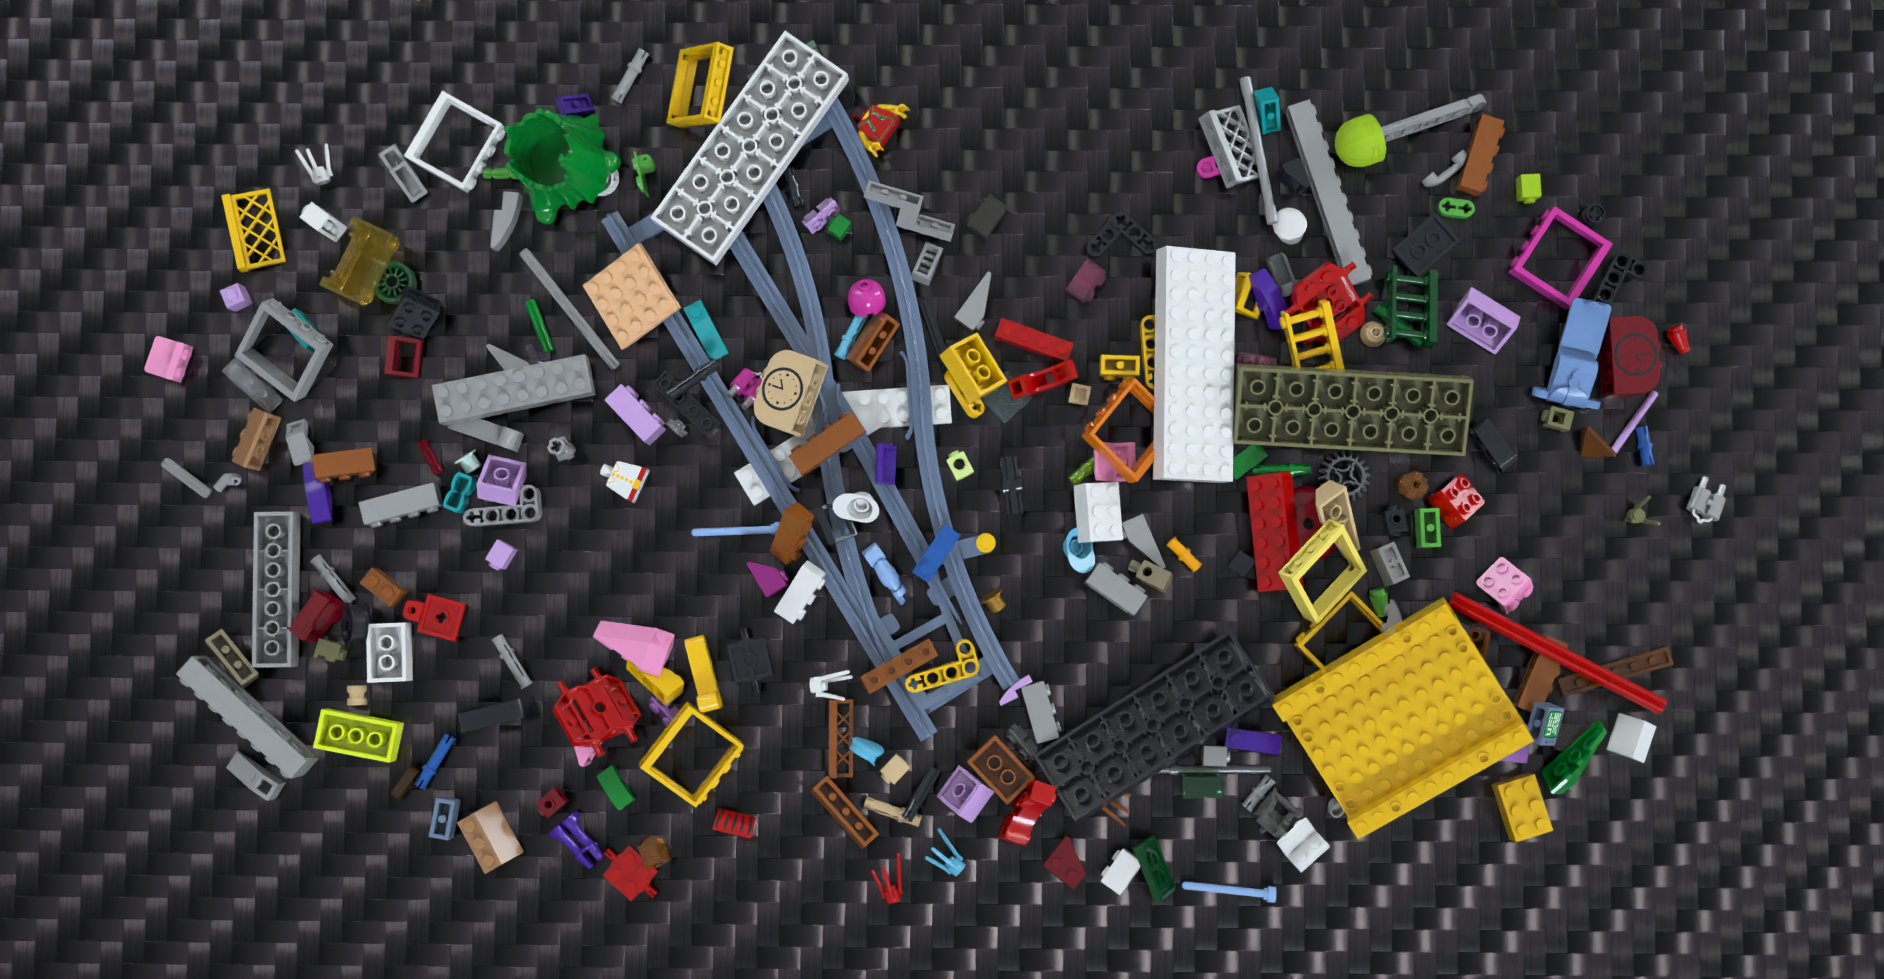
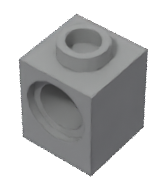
M1201 745V764L1203 766L1227 767V762H1230V750H1227V747L1221 745Z

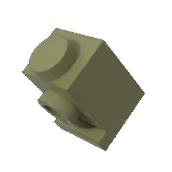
M1550 406L1547 407V410H1543L1541 421H1544L1543 426L1566 432L1570 430L1574 412ZM1553 416H1555V417L1557 418V421H1556V422H1553V421H1552V420H1553Z
M319 638L313 657L323 658L330 662H335V660L344 661L347 656V645L330 639Z

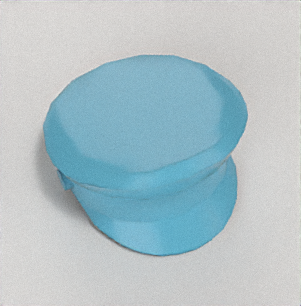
M853 737L849 747L855 754L868 760L873 766H875L876 758L884 753L881 745L861 737Z

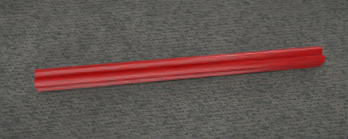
M1454 592L1448 604L1453 610L1656 714H1661L1664 711V707L1667 704L1666 699L1458 592Z

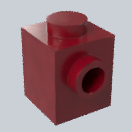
M554 787L535 804L538 806V812L543 817L549 818L567 804L569 800L558 787Z

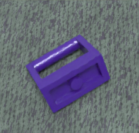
M876 443V485H895L897 446Z

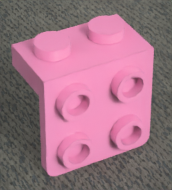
M157 336L154 339L144 370L148 373L181 383L193 347Z
M1103 442L1129 469H1132L1136 463L1134 442ZM1094 449L1095 479L1099 481L1126 482Z
M1500 557L1476 581L1480 589L1499 603L1500 609L1505 614L1514 611L1518 607L1519 602L1524 597H1528L1534 588L1531 578L1503 557Z

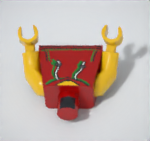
M878 104L877 106L871 105L866 112L858 106L852 116L860 121L857 125L858 136L864 148L872 152L875 157H878L876 151H884L883 146L900 123L898 115L905 119L907 116L903 112L906 110L910 111V109L904 104L899 106Z

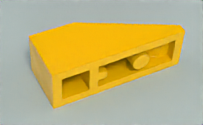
M627 660L626 669L665 706L683 693V679L679 675H675L671 670L663 668L660 676L657 677L640 671L634 663Z

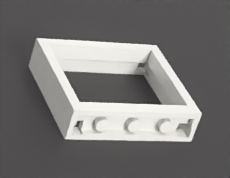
M442 91L404 157L468 193L469 190L475 187L476 178L479 173L483 172L488 158L493 156L497 142L503 139L505 127L500 122ZM450 105L494 128L463 183L419 159Z

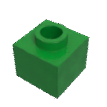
M838 214L837 217L833 216L828 222V232L842 241L852 227V224L849 220Z

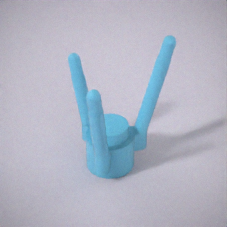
M938 828L937 831L955 858L951 856L948 859L932 847L931 850L946 862L945 865L928 856L925 859L945 870L949 875L952 873L956 877L965 867V864L962 862L964 858L958 854L941 828Z

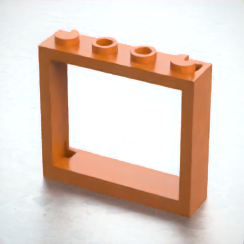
M1136 378L1125 379L1119 384V390L1107 399V405L1098 410L1096 413L1097 417L1085 426V432L1081 435L1128 483L1138 482L1154 462L1153 442L1133 465L1132 469H1129L1095 433L1129 391L1154 415L1155 397Z

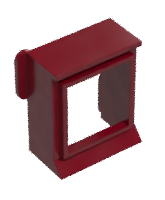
M312 589L313 596L310 597L291 623L292 626L287 627V629L302 641L318 643L319 638L324 637L332 624L340 621L344 603L329 592Z

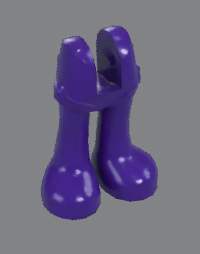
M575 810L562 823L551 830L548 835L552 839H559L575 855V859L590 869L594 864L586 854L588 851L598 861L604 856L598 847V843L593 841L578 824L580 814ZM566 828L582 843V848L571 838Z

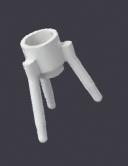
M327 143L324 145L326 169L323 166L317 167L309 148L306 149V152L313 166V171L298 149L295 150L311 176L313 183L317 186L329 183L331 181L330 177L333 176Z
M850 670L810 678L811 693H816V697L844 701L845 697L824 693V690H828L829 682L852 679L853 676H843L850 673Z

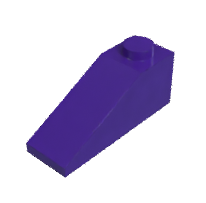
M1229 727L1223 731L1221 745L1279 755L1282 736Z

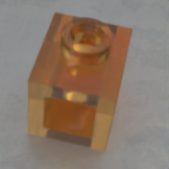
M649 837L643 841L644 844L638 846L645 868H657L671 860L663 838Z

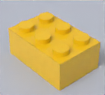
M978 333L955 343L939 355L969 404L997 390L1007 382L1006 377Z
M1527 772L1491 784L1509 840L1519 842L1553 831L1535 774Z

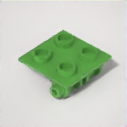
M635 151V158H632V163L637 174H639L636 177L637 185L641 192L650 197L645 174L654 172L656 165L648 154L638 156Z

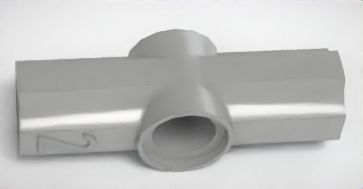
M565 436L549 440V446L547 447L551 454L556 455L559 462L565 459L570 460L574 457L576 451L574 445L569 443Z

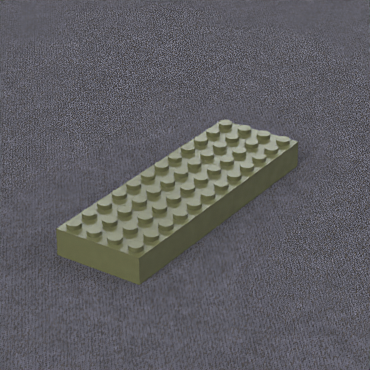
M1237 364L1233 443L1465 456L1474 380L1469 376Z

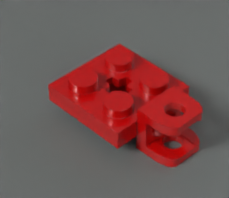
M428 594L426 602L407 601L402 615L406 619L420 622L417 632L456 641L467 604ZM413 607L416 609L415 613L412 612ZM444 612L447 620L440 623L437 615H441Z

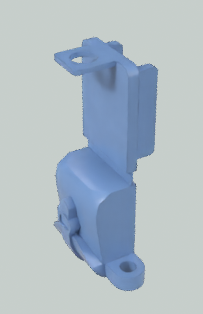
M1574 298L1572 300L1547 389L1533 387L1532 395L1567 407L1574 406L1583 409L1586 407L1592 409L1600 408L1601 401L1589 397L1598 372L1596 358L1599 354L1611 313V306L1609 304L1582 298Z

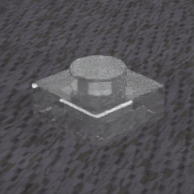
M670 418L666 423L681 438L687 434L684 430L686 426L680 420L674 421Z

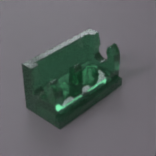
M1181 773V793L1183 799L1222 798L1221 774Z

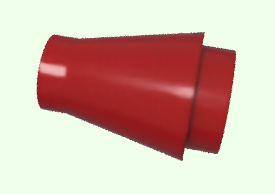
M1682 324L1666 330L1668 333L1667 337L1679 354L1690 350L1686 329L1682 327Z

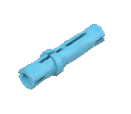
M855 315L846 334L841 337L842 341L834 353L835 356L843 360L846 359L845 357L854 345L867 317Z

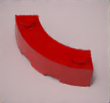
M1037 780L1029 782L1025 786L1026 791L1023 794L1019 793L1012 803L1014 809L1010 815L1006 816L998 838L1017 845H1026L1031 838V830L1040 814L1055 802L1057 787Z

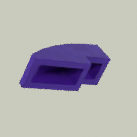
M1262 268L1248 275L1258 309L1259 311H1264L1269 329H1280V311L1286 310L1288 307L1273 278L1265 268Z
M311 462L303 463L306 497L312 523L332 521L331 486L328 482L319 483V480L313 481Z

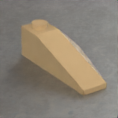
M1329 480L1316 489V508L1319 521L1322 525L1328 519L1343 524L1358 551L1361 548L1347 488L1344 485ZM1336 540L1334 543L1336 544V546L1338 547V549L1340 550V552L1342 553V555L1344 556V558H1346L1345 555H1344V553H1343V551H1342V549L1340 548V546H1339V544H1338V542H1337V540Z

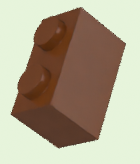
M371 568L360 582L361 585L390 607H397L408 593L406 589L379 568Z

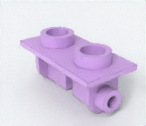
M831 197L829 199L826 198L817 206V209L820 211L818 214L813 209L803 217L802 223L809 229L812 235L841 211L836 201Z

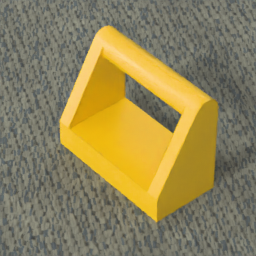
M1238 272L1235 279V312L1258 319L1260 311L1257 302L1252 312L1244 308L1251 288L1248 276L1251 273Z

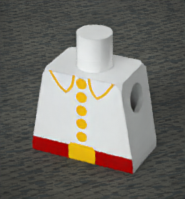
M617 461L614 468L604 464L600 474L609 478L606 484L607 487L628 501L635 503L650 470Z

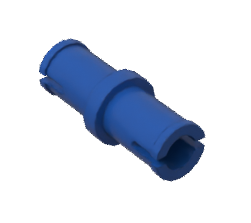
M1648 426L1635 428L1638 439L1637 449L1640 450L1642 466L1655 464L1651 448L1653 443H1650Z

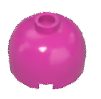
M862 279L855 282L848 291V305L851 312L861 317H867V314L873 313V316L880 313L886 305V296L882 286L871 279Z

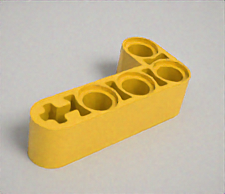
M1149 315L1143 318L1140 323L1144 385L1148 391L1154 392V386L1149 381L1152 380V373H1154L1155 368L1149 367L1147 360H1155V348L1149 349L1146 346V341L1152 340L1155 342V315ZM1146 321L1152 322L1154 329H1146L1144 323Z
M700 635L685 639V647L698 693L697 703L700 713L722 708V700L705 636Z
M960 639L955 646L958 657L957 661L909 674L905 678L907 690L915 693L976 675L979 671V663L973 644L967 639ZM962 643L969 644L970 649L967 653L960 652L959 647ZM967 662H974L975 669L973 671L967 672L965 670ZM949 667L956 669L954 677L946 676V670ZM934 672L938 675L936 682L930 683L927 681L929 673ZM920 675H923V679L926 685L923 686V683L919 682L916 684L915 688H913L912 685L908 686V683L911 682L912 678H914L915 681L922 680L920 678Z

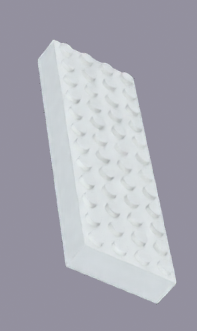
M784 31L722 117L720 123L714 128L650 218L655 224L717 266L848 83V74Z
M1165 246L1156 250L1153 479L1213 483L1233 482L1235 252Z

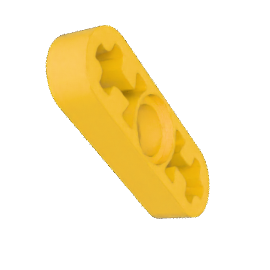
M949 370L946 371L944 375L945 381L967 415L971 418L980 416L985 410L981 399L969 404Z

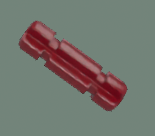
M424 439L418 442L420 450H423L422 454L428 465L432 467L433 474L438 475L442 473L444 469L438 463L439 459L433 448H430L429 441Z

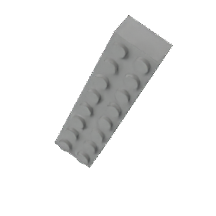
M585 354L432 385L438 421L444 426L596 395L589 358Z
M254 512L252 667H299V638L290 632L287 627L292 626L291 623L299 614L300 513Z
M192 656L176 673L183 685L190 686L194 690L196 697L201 700L204 699L213 712L223 716L222 720L229 726L235 727L237 734L244 739L247 738L252 743V748L258 752L261 751L270 764L280 768V773L284 777L295 778L304 776L319 759L315 753L249 693L242 689L238 683L208 656Z

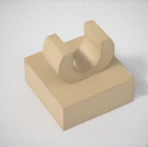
M1072 383L1068 403L1087 406L1091 387Z

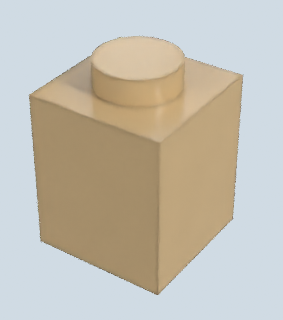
M896 753L880 770L882 773L881 777L888 784L890 782L895 784L910 768V765Z

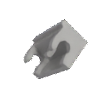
M1395 542L1369 551L1385 586L1396 584L1410 577Z

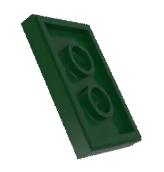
M1152 835L1136 845L1133 850L1155 903H1158L1174 892L1176 885L1156 836Z

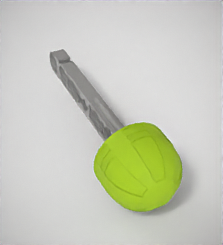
M1478 94L1382 127L1373 115L1365 114L1345 122L1339 128L1335 137V150L1339 158L1349 166H1370L1384 160L1386 155L1385 142L1462 117L1465 114L1468 115L1479 111L1486 106L1487 102L1482 94Z

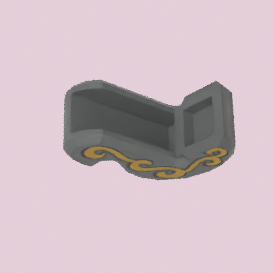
M1281 252L1266 259L1267 269L1271 272L1272 278L1284 298L1291 296L1293 286L1300 282V279L1295 280L1286 255Z

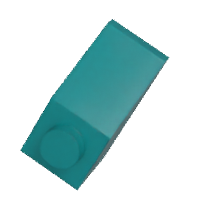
M1273 87L1254 91L1255 108L1262 134L1280 131L1279 97Z

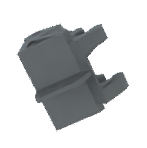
M1273 787L1264 800L1253 810V813L1257 816L1256 821L1262 826L1259 831L1263 834L1267 830L1275 838H1278L1286 833L1290 824L1299 817L1301 809L1292 805L1277 792V788ZM1278 802L1289 813L1281 816L1274 810L1276 803Z

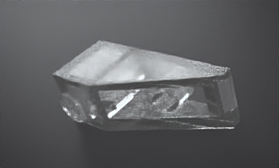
M235 357L222 370L235 385L268 413H271L283 401L254 370Z

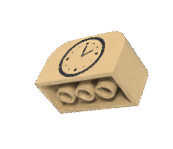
M783 350L776 353L762 373L763 380L756 390L754 412L758 420L765 425L803 438L829 366L817 359L791 350Z

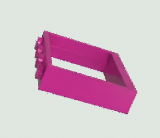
M1554 206L1550 210L1547 209L1540 217L1542 222L1539 226L1536 225L1530 233L1532 237L1529 241L1526 240L1520 248L1522 252L1519 257L1516 256L1512 260L1511 269L1508 273L1567 310L1570 308L1572 300L1579 297L1613 243ZM1554 218L1598 246L1566 296L1522 268Z

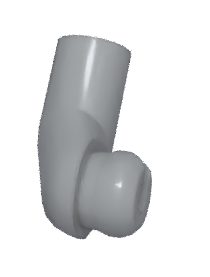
M225 473L213 488L218 492H222L227 485H239L242 478L237 473Z

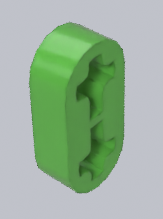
M1444 198L1437 204V211L1441 216L1466 219L1474 213L1475 206L1469 200ZM1445 203H1448L1447 205L1449 207H1454V209L1451 208L1446 212L1445 208L1442 206ZM1466 205V208L1470 211L1464 214V210H1460L1458 208H1462Z

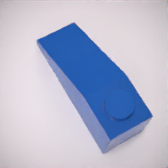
M944 525L912 573L929 583L961 535L947 525Z

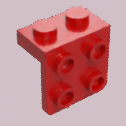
M1462 473L1458 474L1443 489L1427 499L1433 508H1439L1441 518L1450 529L1465 522L1484 504L1483 498Z

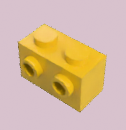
M1100 356L1099 377H1104V380H1115V377H1121L1123 380L1138 378L1140 373V356Z

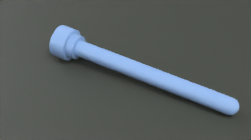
M775 522L771 526L693 529L691 533L693 536L775 535L780 522Z
M1187 881L1182 883L1183 889L1262 897L1263 900L1272 903L1276 901V887L1271 886L1262 890Z

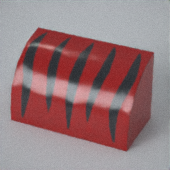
M719 808L712 830L751 838L754 833L757 817Z

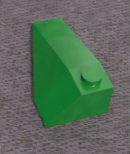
M1601 721L1595 722L1541 770L1551 793L1563 794L1577 782L1606 734Z

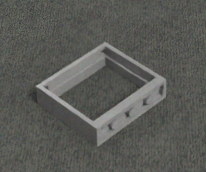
M272 298L261 302L235 357L295 402L306 397L333 343L327 340L324 335L314 330L310 324L297 317L296 313L289 311L281 302ZM269 314L315 349L298 383L252 348Z

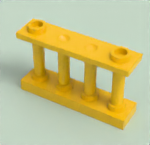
M1326 299L1318 300V307L1315 310L1291 317L1284 310L1280 311L1281 317L1279 322L1281 328L1285 330L1293 367H1301L1300 360L1327 353L1330 356L1328 364L1315 368L1344 369L1329 301ZM1315 317L1321 318L1322 325H1320V328L1293 335L1291 324ZM1320 335L1325 336L1326 343L1324 346L1300 353L1297 352L1296 342Z

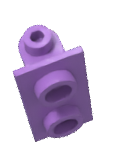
M653 696L648 701L650 709L663 718L662 722L666 727L679 712L676 706L670 710L667 708L672 702L665 706L658 698L654 699Z

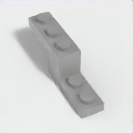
M868 180L863 198L900 208L896 226L951 242L955 224L919 214L924 196Z

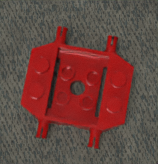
M1327 261L1293 286L1291 296L1293 305L1284 311L1289 314V317L1295 312L1301 314L1312 311L1318 307V300L1329 298L1333 318L1347 307H1350L1349 310L1334 320L1338 342H1340L1365 323L1364 306L1373 299V296L1370 292H1367L1361 298L1358 297L1347 277L1351 271L1357 268L1353 261L1344 268ZM1319 317L1305 320L1304 323L1307 330L1310 331L1320 328L1322 320ZM1320 335L1301 342L1307 347L1317 340L1325 344L1326 338Z
M597 667L590 670L594 680L586 685L568 689L564 680L559 681L556 685L562 696L552 710L572 746L591 747L597 757L605 754L600 746V742L621 733L627 735L630 743L638 740L633 731V725L641 716V713L621 679L608 674L601 676ZM573 700H575V702L577 703L579 710L582 712L583 716L585 717L588 723V726L591 728L593 732H589L587 726L585 725L583 719L581 718L579 712L573 704ZM595 705L601 706L604 712L596 711Z

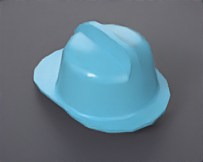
M1074 528L1068 533L1063 543V551L1074 570L1079 573H1087L1095 565L1093 542L1078 543L1077 528Z

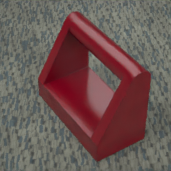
M388 335L384 374L397 377L419 378L423 340ZM401 343L415 344L412 373L398 371Z

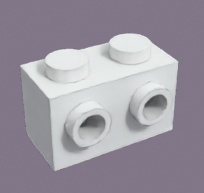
M1125 848L1122 851L1117 850L1112 857V860H1114L1111 867L1106 866L1101 874L1103 877L1101 882L1119 895L1125 891L1140 869L1137 857Z

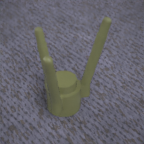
M1648 495L1641 502L1635 504L1634 508L1627 512L1625 521L1633 524L1660 525L1658 521L1646 519L1645 511L1641 509L1651 496Z

